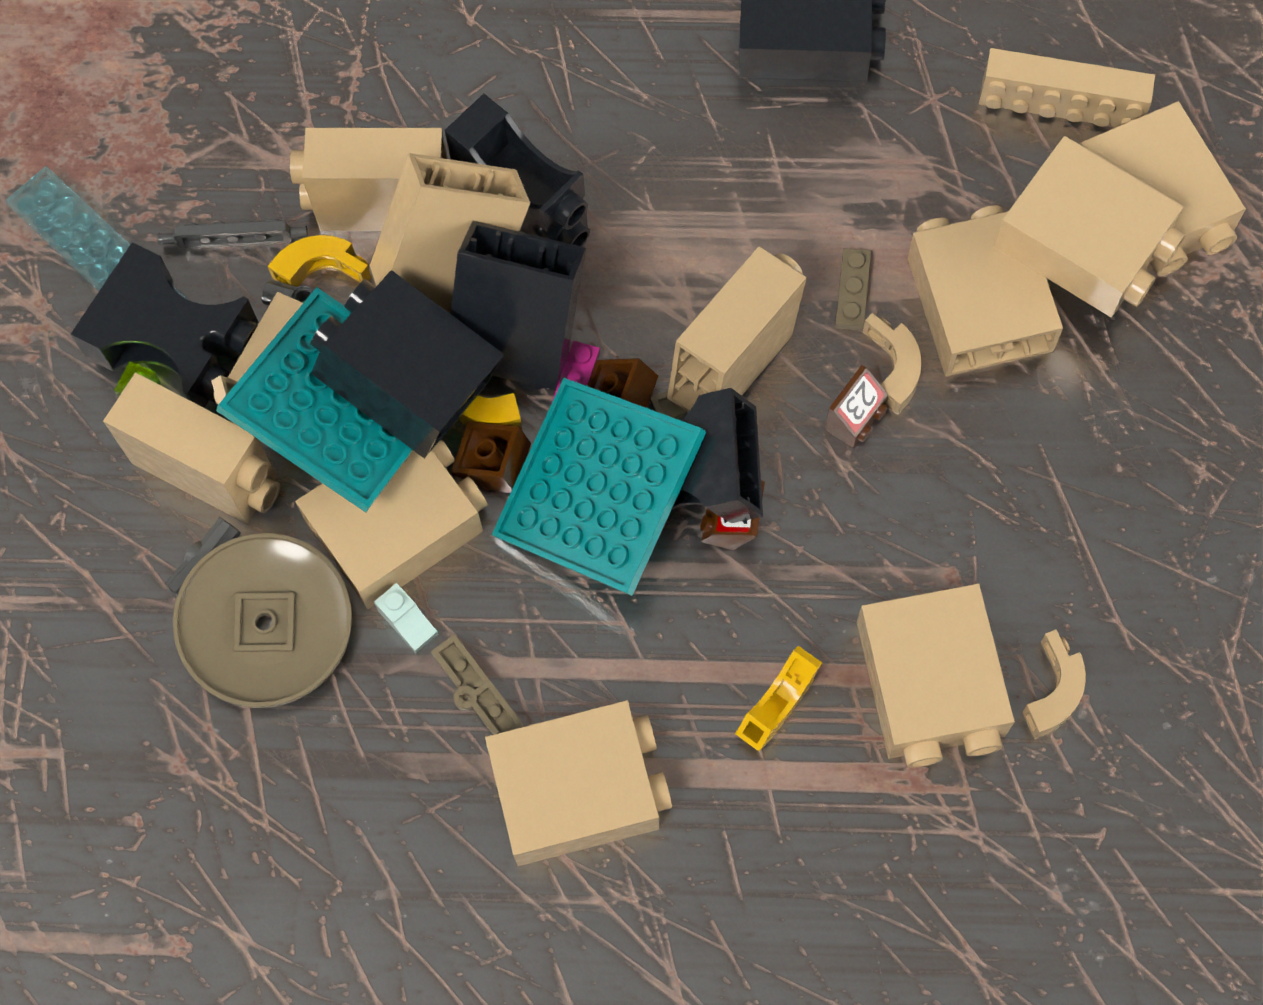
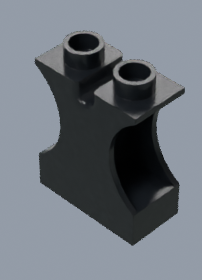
M483 93L444 130L450 160L517 170L530 201L521 226L523 232L582 247L590 235L587 222L588 203L583 199L585 196L583 173L579 170L572 171L563 168L546 157L521 132L509 113Z
M132 242L70 335L86 358L112 371L141 363L157 364L174 371L182 378L183 392L187 399L205 408L209 400L216 403L211 380L220 375L228 378L231 373L221 368L216 357L224 355L235 360L239 353L242 354L259 322L249 299L244 296L232 302L217 305L199 304L182 297L174 291V281L162 257Z
M732 388L699 395L691 410L681 421L702 428L706 431V434L671 510L690 504L704 505L729 523L763 517L756 406Z

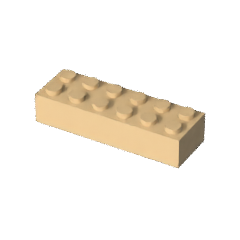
M990 48L983 75L979 105H985L992 109H1009L1017 113L1039 114L1046 118H1063L1071 122L1094 123L1101 127H1118L1147 115L1152 103L1155 75Z

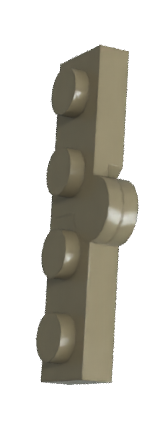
M455 634L431 651L433 657L458 688L453 697L455 705L459 710L465 712L474 709L492 735L525 727Z

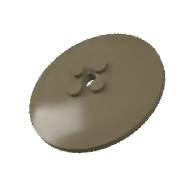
M257 533L241 536L211 550L192 568L185 578L176 598L173 613L175 645L181 661L189 674L199 685L215 697L234 705L249 708H268L284 705L306 696L319 687L333 673L341 661L349 642L352 626L350 597L346 585L335 566L325 555L310 544L291 536L276 533ZM265 615L272 617L273 623L269 629L260 630L257 628V621L260 617Z

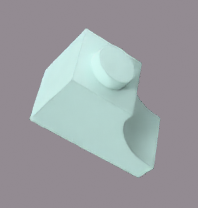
M397 583L374 601L378 612L415 653H418L439 635L438 631L419 610L416 603Z

